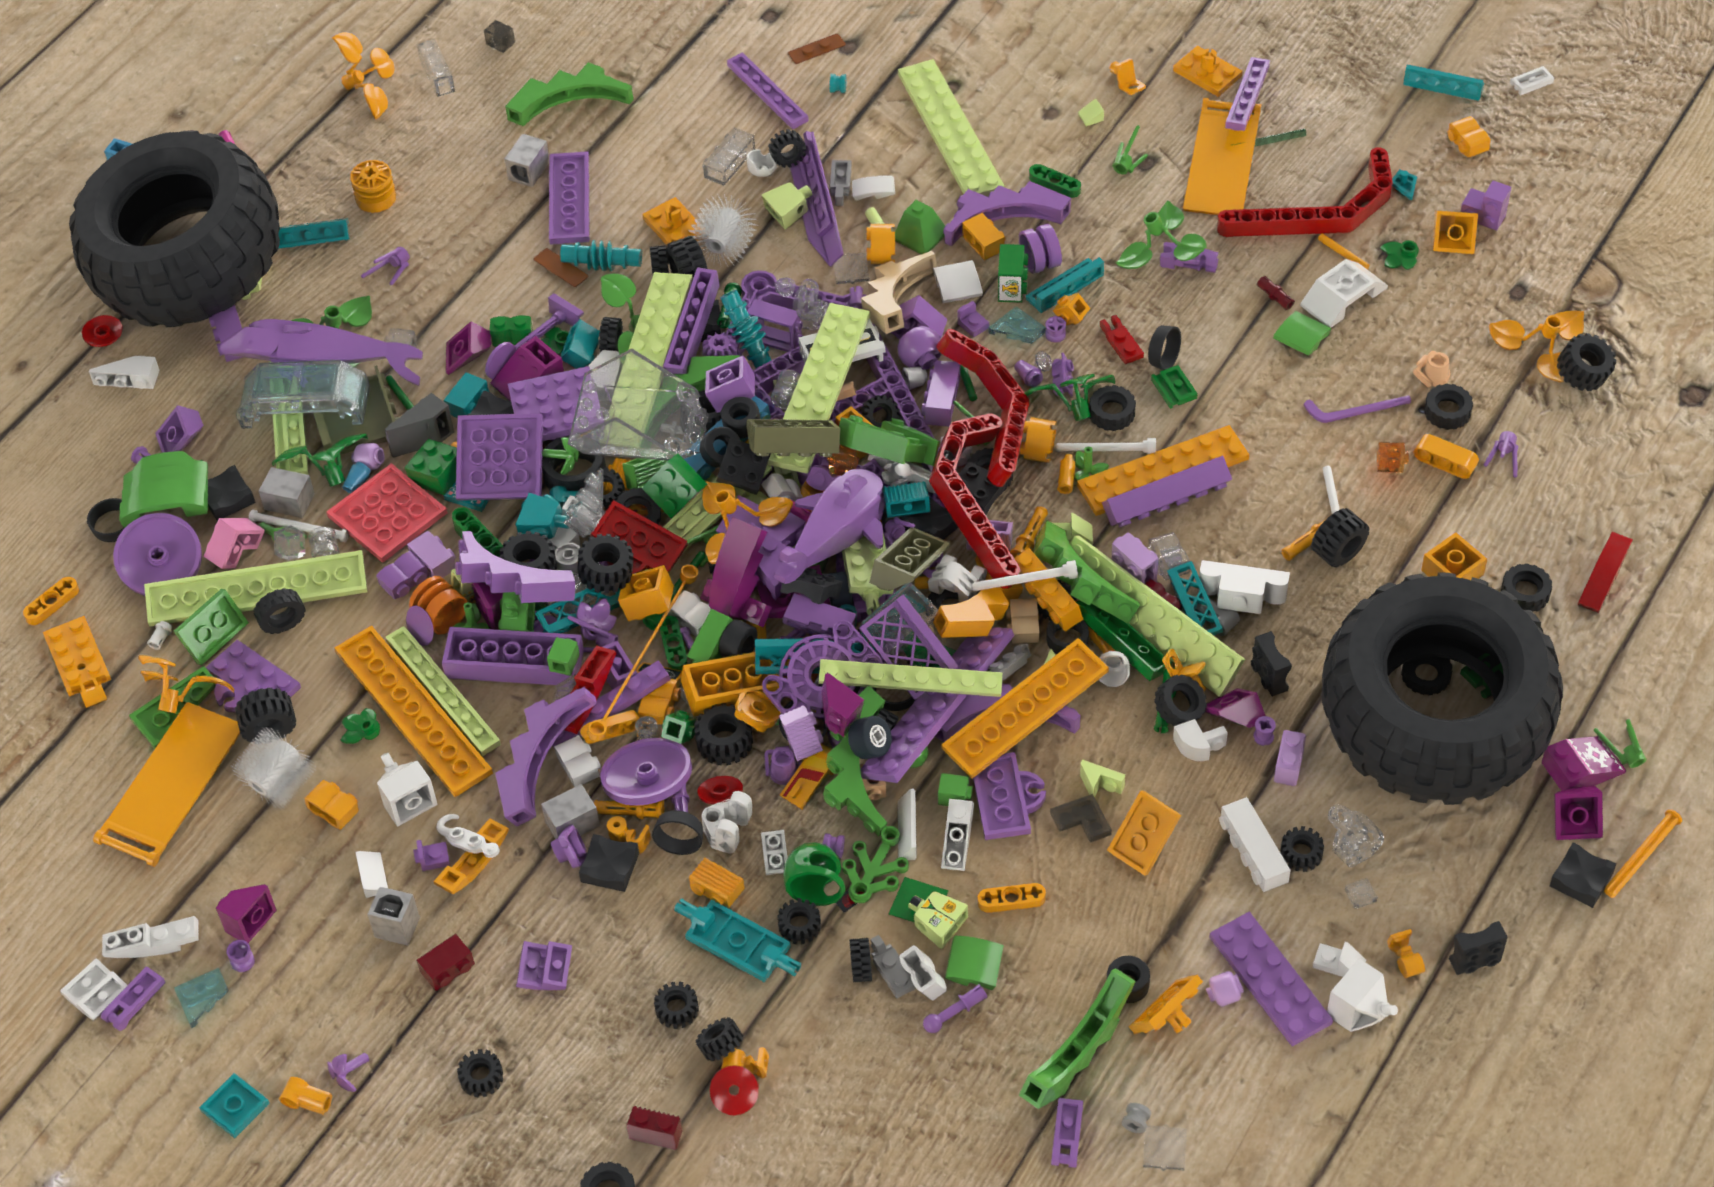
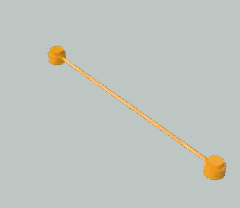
M687 564L681 568L680 579L683 583L670 603L669 610L664 613L601 721H592L589 724L587 734L591 740L600 741L605 737L607 727L604 722L685 584H692L697 580L698 569L694 565Z

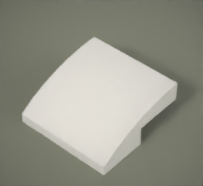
M973 260L933 268L943 303L983 295Z
M96 958L63 987L60 992L77 1009L94 1021L128 985L113 971L110 972Z

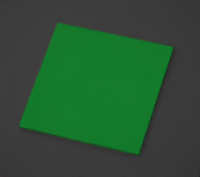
M904 877L888 914L914 922L916 912L910 909L908 905L915 895L925 901L932 892H938L947 896L949 890Z

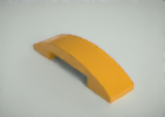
M489 818L477 834L482 835L486 843H496L500 847L509 828ZM466 851L452 867L447 866L434 880V884L451 894H455L472 882L492 858L485 857L483 852L473 854Z

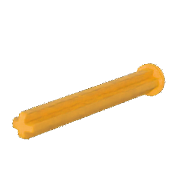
M1668 809L1665 812L1664 819L1604 889L1606 895L1610 898H1615L1675 825L1682 823L1683 820L1679 813L1672 809Z

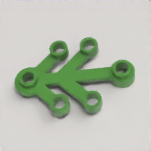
M887 826L882 829V844L872 862H870L866 844L863 841L854 842L852 846L853 854L859 858L865 872L862 880H860L856 872V862L853 859H846L842 863L843 872L848 875L852 884L848 893L853 902L865 903L870 900L873 893L882 890L894 892L898 889L899 880L893 875L886 877L883 881L871 884L876 877L894 871L905 873L909 869V862L904 857H899L894 862L881 865L890 848L899 843L900 833L896 827ZM862 847L863 850L858 851L856 848ZM901 863L905 864L904 867H899L898 865ZM852 865L853 868L847 869L846 866ZM895 882V885H888V883ZM860 891H861V892H864V894H861V895L856 894V893H857V892H860Z

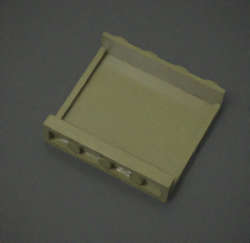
M377 365L374 366L376 375L318 391H315L313 383L305 385L324 451L331 448L341 439L366 433L368 439L361 438L355 443L346 446L340 452V455L354 451L355 447L359 444L387 442L385 428L399 417L394 418V414H397L394 402L389 403V400L392 399L389 387H384L387 384L384 372H379Z

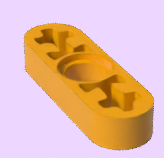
M64 577L28 604L23 610L26 622L30 625H38L79 593V586L73 577ZM57 598L53 604H46L48 599Z
M634 710L607 717L604 722L607 727L606 734L600 741L637 730L642 724V719ZM589 722L582 727L580 734L586 743L593 744L599 741H593L589 738L587 734L588 726L591 723Z
M1039 883L987 888L981 890L978 894V907L986 913L1040 907L1046 900V890ZM1033 892H1036L1037 895H1038V898H1034V896L1032 895V893H1033ZM1022 893H1025V900H1022ZM1008 894H1015L1018 896V900L1009 902L1005 897ZM985 898H990L991 903L987 904Z

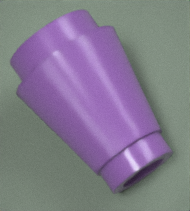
M1023 360L1015 364L1014 369L1027 386L1036 387L1042 382L1043 375L1040 369Z

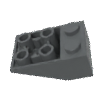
M430 393L410 410H407L400 418L389 424L385 428L391 456L394 458L418 451L427 439L443 442L452 435L454 428L449 406Z

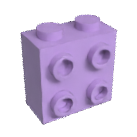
M1129 532L1122 537L1116 538L1112 543L1111 560L1143 584L1150 579L1157 582L1159 559L1153 551L1148 550L1139 538L1134 537Z

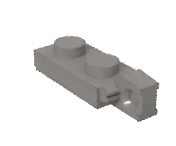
M832 160L830 193L831 196H835V206H843L844 196H849L852 160Z
M1028 644L1015 646L1013 652L1003 655L1002 659L991 664L987 671L1002 672V681H1004L1027 663V659L1032 656Z
M879 935L870 939L871 947L874 950L871 953L873 963L894 996L899 998L917 989L912 983L911 974L903 968L900 956L891 944L885 946Z

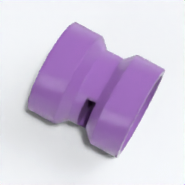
M235 940L229 944L226 953L232 968L238 972H245L251 969L255 959L249 944L244 940Z

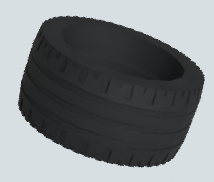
M580 434L565 436V438H569L574 442L575 447H578V458L588 460L593 465L586 472L567 476L555 471L556 467L565 462L566 459L548 458L542 455V473L545 484L549 491L555 486H563L568 491H585L584 483L587 482V476L592 477V471L596 474L598 473V468L604 471V467H606L602 448L593 438ZM564 437L556 438L545 449L565 450L561 440Z

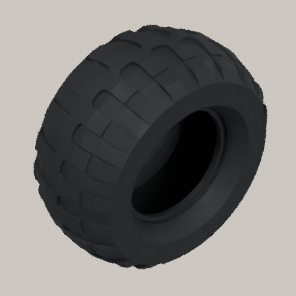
M194 130L168 132L148 137L129 145L110 157L85 182L84 188L79 192L74 201L75 211L69 220L75 264L90 290L104 304L128 320L135 319L141 325L150 327L157 325L178 327L193 322L197 323L229 309L244 296L248 295L257 286L259 280L267 274L273 263L271 257L278 251L280 243L278 236L280 230L278 203L263 171L259 169L256 162L250 156L239 149L234 143L226 142L217 134H200ZM208 211L199 222L181 235L162 243L144 246L157 231L172 221L193 213Z
M1438 573L1437 576L1431 577L1414 574L1406 576L1400 584L1396 585L1389 582L1377 588L1368 599L1361 600L1342 622L1341 628L1333 635L1328 646L1322 673L1321 696L1323 709L1326 717L1329 719V726L1336 743L1342 753L1349 755L1353 767L1363 776L1371 775L1377 779L1378 786L1387 792L1394 794L1396 791L1411 795L1410 800L1427 803L1429 799L1442 800L1444 805L1462 804L1463 800L1474 797L1477 800L1492 796L1501 787L1510 786L1532 767L1534 761L1543 755L1549 746L1560 716L1563 681L1550 636L1543 633L1538 617L1531 610H1523L1518 604V599L1505 590L1499 592L1489 587V582L1472 577L1471 580L1457 578L1454 573ZM1484 653H1488L1489 656L1482 661L1478 659ZM1425 657L1451 659L1469 667L1485 681L1492 693L1494 703L1479 714L1464 719L1445 720L1433 718L1419 713L1405 704L1395 693L1388 676L1402 664L1414 659ZM1485 661L1490 663V668L1484 663ZM1501 663L1503 674L1499 670L1493 672L1491 669Z

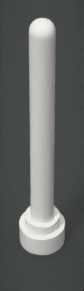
M1147 438L1142 443H1057L1054 445V450L1057 452H1084V448L1089 446L1092 447L1093 451H1143V453L1148 455L1156 453V438Z
M1075 560L1066 562L1067 564H1063V567L974 582L971 588L974 591L1060 576L1074 579L1078 578L1077 565Z

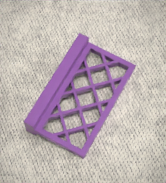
M904 594L859 628L886 664H893L889 658H894L893 665H897V659L909 660L910 666H913V661L926 663V667H929V663L938 664L940 668L956 669L958 667L957 663ZM893 608L900 614L899 624L886 622L887 613ZM882 616H884L883 622H882V621H877V620H879ZM902 619L907 623V625L902 624ZM872 624L883 625L881 637L871 636L867 628ZM885 625L898 627L897 640L884 638ZM901 627L909 628L913 631V642L900 640ZM916 636L921 643L916 642ZM875 640H880V641H881V642H880V646L878 645V643H877ZM883 641L896 643L895 655L884 653L882 650ZM899 643L912 645L911 658L898 656ZM915 645L924 646L927 649V660L914 658ZM907 690L914 700L926 692L918 691L915 693L913 690Z

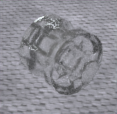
M644 716L637 720L635 730L638 740L659 738L658 724L653 717Z

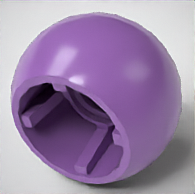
M926 326L913 328L900 338L898 342V355L907 367L930 369L942 355L936 348L941 338L932 328Z

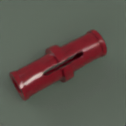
M1265 275L1258 280L1257 286L1269 295V299L1275 300L1285 310L1290 309L1294 305L1295 300L1288 296L1280 285L1274 284Z

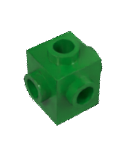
M681 710L666 715L662 724L661 737L681 745L690 741L695 736L696 718L690 717L688 712Z

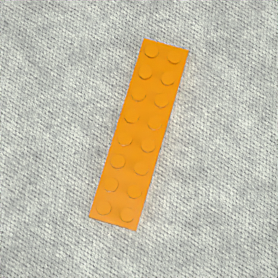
M1227 425L1159 450L1156 453L1148 454L1077 480V487L1095 516L1106 513L1102 502L1109 498L1220 456L1224 457L1227 467H1231L1249 460V453L1231 426Z
M1077 638L942 743V749L973 779L1108 673L1109 667Z

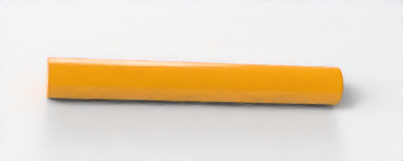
M1323 233L1318 237L1320 242L1344 258L1361 264L1367 270L1369 269L1370 264Z

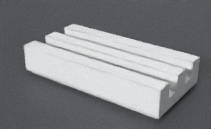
M1542 66L1511 78L1510 84L1512 86L1515 85L1514 89L1516 91L1519 90L1521 96L1552 84L1554 77Z

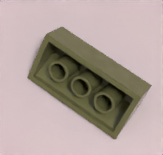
M747 419L749 446L757 456H769V453H777L778 456H790V453H798L799 456L809 457L811 453H819L820 456L831 457L832 453H839L840 427L832 420Z
M910 527L874 560L869 583L876 585L881 590L891 591L912 582L950 547V543Z

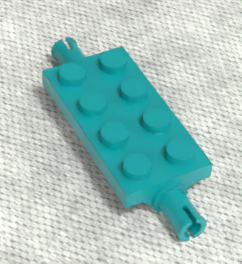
M683 898L679 900L681 904L677 902L674 911L690 919L692 923L685 934L686 940L755 978L766 982L777 967L792 976L797 975L795 971L799 972L801 962L785 955L791 948V942L712 899L706 907H696Z

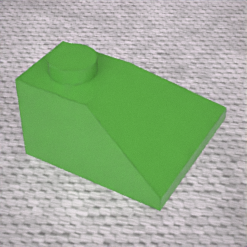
M915 200L901 217L895 231V241L919 254L927 253L945 237V234H943L945 224L932 207Z

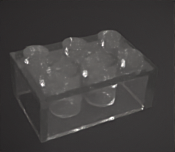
M909 582L903 585L862 621L860 627L903 594L928 627L933 624L938 609ZM893 608L887 613L886 622L899 624L900 614ZM882 616V617H881L879 620H877V621H882V622H883L884 616ZM902 619V624L907 625V623ZM872 624L867 630L871 636L881 637L883 625ZM885 625L884 638L897 640L898 627ZM901 627L900 640L913 642V631L909 628ZM858 629V632L869 642L862 631ZM875 640V641L878 643V645L880 646V642H881V641H880V640ZM883 641L882 650L885 654L895 655L896 643ZM899 643L898 654L909 644Z

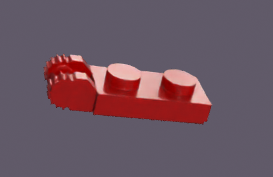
M1117 315L1111 316V322L1115 328L1111 330L1109 323L1105 319L1099 322L1107 341L1125 365L1144 358V352L1126 327L1122 325Z

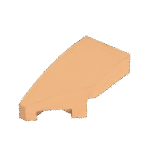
M854 381L843 384L837 401L856 395Z

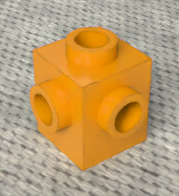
M1076 293L1070 296H1062L1057 301L1058 305L1054 308L1053 312L1056 316L1063 318L1067 326L1070 324L1076 325L1081 322L1091 308L1081 295Z

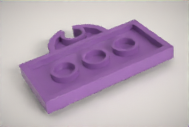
M239 640L232 643L205 667L213 677L226 681L235 689L233 693L226 686L220 684L215 686L214 693L219 706L223 704L226 698L234 697L232 701L226 702L224 705L225 711L235 712L237 702L251 691H257L261 688H278L281 691L287 692L292 697L301 688L297 680Z
M1015 752L1005 753L973 778L985 840L1031 834L1028 814L1036 812L1042 807L1046 799V791H1040L1037 794H1032L1028 791L1031 788L1044 789L1043 780L1029 771H1019Z

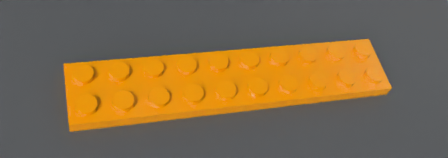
M372 625L334 647L336 654L454 797H457L493 774L489 764Z

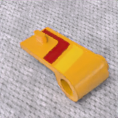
M822 743L820 745L823 751L805 758L780 793L782 798L801 810L805 807L827 774L834 775L826 763L827 754L832 749Z

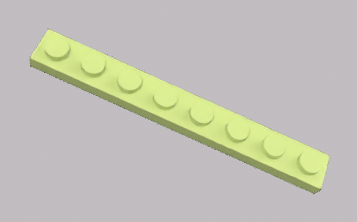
M405 626L386 636L387 643L482 757L501 745L500 739Z
M820 659L819 684H823L824 677L828 672L846 686H870L872 688L1001 697L1002 672Z

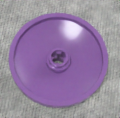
M153 513L137 518L124 528L116 541L113 559L115 569L123 583L132 591L145 596L144 584L196 576L202 561V548L196 532L186 521L171 514Z
M648 738L632 742L615 751L605 761L601 769L600 778L605 793L612 800L625 805H647L662 801L678 792L690 778L692 763L688 751L680 743L665 738Z

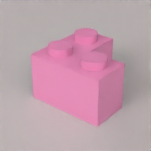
M219 518L203 557L221 569L236 568L243 549H257L265 530L248 518Z

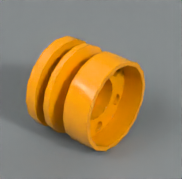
M367 160L353 168L350 173V180L356 204L360 209L365 212L377 213L387 210L394 204L396 190L391 169L386 163L378 160Z

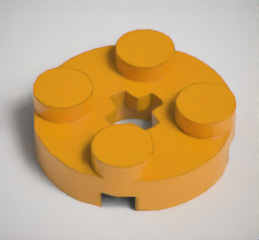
M744 691L739 695L735 703V717L754 727L759 732H765L767 728L775 726L780 716V711L761 691H754V693Z

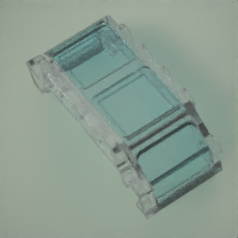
M341 360L258 363L244 377L245 385L241 404L236 414L242 429L252 428V418L255 421H259L260 414L338 412L340 418H344L345 414L351 415L353 417V425L364 423L370 390L366 373Z

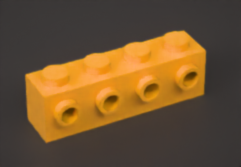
M1030 548L1014 558L1020 567L1019 574L1048 570ZM1055 577L1024 583L1029 594L1035 595L1040 607L1043 610L1046 609L1055 624H1059L1065 632L1083 620L1079 605Z

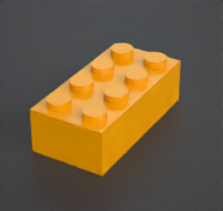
M755 652L683 665L681 683L692 715L695 717L704 714L703 710L706 708L712 709V705H717V707L721 706V703H726V706L735 705L739 695L744 691H748V693H754V691L763 692V680L769 675H779L755 674ZM760 660V667H770L773 664L771 660ZM770 681L767 683L766 688L771 692H775L779 689V684L776 681Z

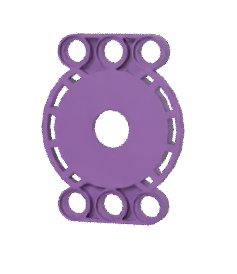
M837 621L833 627V636L827 634L813 635L795 643L782 660L779 676L769 675L763 680L764 694L782 715L797 709V707L805 706L808 712H811V709L816 710V713H813L815 718H824V714H821V711H824L821 694L823 687L817 686L811 679L814 669L820 667V659L867 662L873 659L877 663L882 664L879 655L849 621ZM846 626L850 632L847 636L842 637L837 634V628ZM854 643H861L864 646V650L861 653H854L851 650V646ZM804 644V646L800 647L796 652H793L797 647ZM790 657L791 660L789 662L788 668L784 669L785 663L787 659ZM776 681L779 684V689L771 692L766 688L767 683ZM847 686L854 692L856 686ZM860 687L857 695L863 691L864 687ZM791 698L794 704L791 708L785 709L780 704L781 700Z

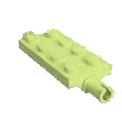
M884 534L883 547L880 549L876 548L863 536L856 543L842 551L845 571L848 577L849 592L858 593L866 603L867 614L871 616V609H873L874 616L881 612L878 599L883 594H893L894 589L891 591L881 590L876 585L869 583L874 560L886 550Z

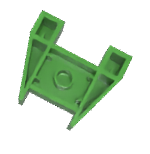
M850 415V418L840 419V445L900 464L919 462L934 466L940 441L904 425V421L892 418L891 422L883 421L881 428L863 422L862 417Z

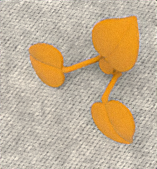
M346 32L339 33L333 36L332 39L337 43L346 60L354 63L346 71L347 74L342 76L341 82L348 90L363 87L364 97L376 120L386 111L388 100L380 87H374L372 83L362 84L364 75L377 69L381 78H389L394 74V63L383 49L374 48L370 52V59L374 66L364 72L354 70L362 59L360 54L363 51V47L355 35Z
M1564 311L1549 315L1544 324H1539L1536 329L1524 336L1525 330L1523 326L1514 320H1502L1489 324V331L1493 340L1499 346L1508 350L1519 349L1522 341L1528 340L1541 330L1543 336L1551 339L1549 354H1543L1539 357L1537 369L1548 379L1564 382V377L1559 374L1560 369H1557V359L1561 352L1553 353L1554 342L1558 333L1564 340H1571L1574 336L1577 337L1578 334L1583 333L1584 311Z
M706 482L708 485L703 489L702 494L704 509L709 514L721 512L726 530L729 526L727 514L734 513L737 505L754 516L759 517L760 523L767 527H774L782 523L793 506V501L789 498L771 497L762 501L758 506L759 512H756L740 502L738 498L735 499V488L725 483ZM724 533L712 536L706 544L705 551L711 564H716L725 537Z
M139 655L138 657L142 665L156 663L163 668V674L146 670L140 672L144 676L145 682L156 679L163 680V692L158 710L176 714L178 702H183L185 695L195 682L220 684L226 686L234 693L235 689L222 679L211 676L192 677L179 696V691L169 689V679L178 681V679L167 675L168 666L176 667L175 663L147 655Z

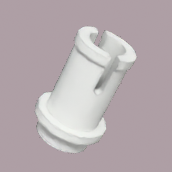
M165 621L155 625L156 630L147 642L155 650H160L167 635L172 633V626Z

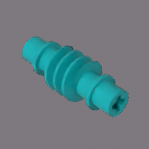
M592 240L591 247L582 246L580 242H576L575 245L562 244L560 250L561 262L574 263L575 266H579L580 263L587 264L588 270H591L593 266L595 271H598L600 267L602 271H607L608 267L610 271H614L615 265L622 266L623 269H627L628 266L641 267L643 259L642 249L629 248L628 245H624L623 248H612L611 241H608L607 247H604L603 240L600 241L599 247L596 246L595 240Z
M737 290L730 291L720 297L726 309L724 314L729 315L732 321L728 329H737L731 335H740L736 342L744 343L739 349H746L748 353L747 359L752 360L755 368L772 360L768 353L770 349L762 341L766 333L765 331H759L762 325L756 323L758 321L757 316L749 315L745 307L747 306L746 301H742Z

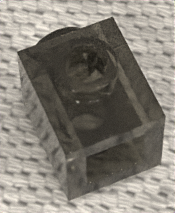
M495 20L484 30L486 45L492 49L504 53L515 43L514 31L509 25Z

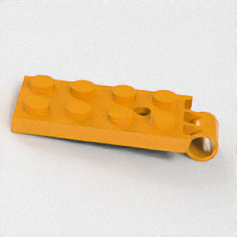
M85 616L44 631L43 635L69 697L80 693L86 708L108 700L101 684L112 679Z

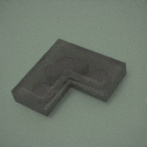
M1093 794L1050 809V815L1059 832L1081 824L1090 843L1112 835V829Z

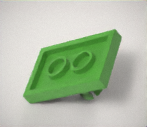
M220 589L177 627L174 633L194 661L202 666L249 622L225 589Z

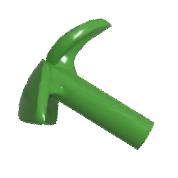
M565 437L561 438L565 450L543 449L542 452L543 457L566 459L561 470L562 475L569 473L574 468L579 456L578 447H575L571 439Z
M1085 447L1084 453L1081 451L1076 452V467L1082 469L1075 473L1074 477L1076 480L1088 477L1089 473L1094 475L1109 468V465L1106 463L1092 465V447Z
M466 602L463 605L467 623H457L453 626L490 629L486 623H477L481 619V613L478 607L470 602Z

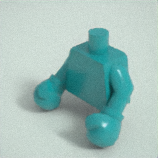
M528 493L527 498L521 505L522 510L515 524L518 533L526 534V531H531V534L538 532L540 536L545 535L548 539H552L558 527L565 529L570 527L571 517L562 515L560 503L549 494L538 496Z

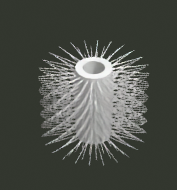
M703 203L707 208L706 212L704 209L702 214H697L700 215L698 216L700 219H697L698 225H695L697 230L689 231L694 232L695 235L698 233L702 234L699 237L704 240L697 242H706L702 244L707 247L705 248L706 250L711 251V254L713 252L714 261V253L718 254V262L720 261L719 254H721L722 258L723 252L726 255L729 252L733 255L736 251L739 257L740 248L743 252V248H748L745 242H751L748 238L750 236L748 231H756L753 228L751 229V227L749 230L748 225L751 224L750 222L744 224L747 222L745 220L758 219H740L742 215L737 212L738 209H732L731 205L729 208V204L727 208L723 205L722 209L717 204L718 207L716 209L713 208L714 211L708 209L707 204Z
M265 735L267 741L263 742L261 737L258 736L261 748L258 749L252 743L254 752L250 753L254 755L252 756L253 758L250 759L247 756L249 759L248 764L244 766L241 763V767L238 765L240 769H247L246 771H241L245 774L244 778L246 779L244 780L248 781L246 783H249L246 786H251L256 791V795L257 792L260 793L261 798L262 795L264 797L266 795L268 799L272 798L276 801L275 799L278 796L279 800L283 798L285 803H287L285 799H288L289 796H286L285 793L289 791L288 788H291L290 785L293 783L296 788H299L296 784L301 782H298L296 778L300 776L302 781H304L303 776L300 774L306 771L310 774L308 767L300 766L304 764L303 760L300 759L302 756L298 753L300 750H296L295 747L283 741V739L281 741L280 738L279 740L271 738L272 742H270V738Z

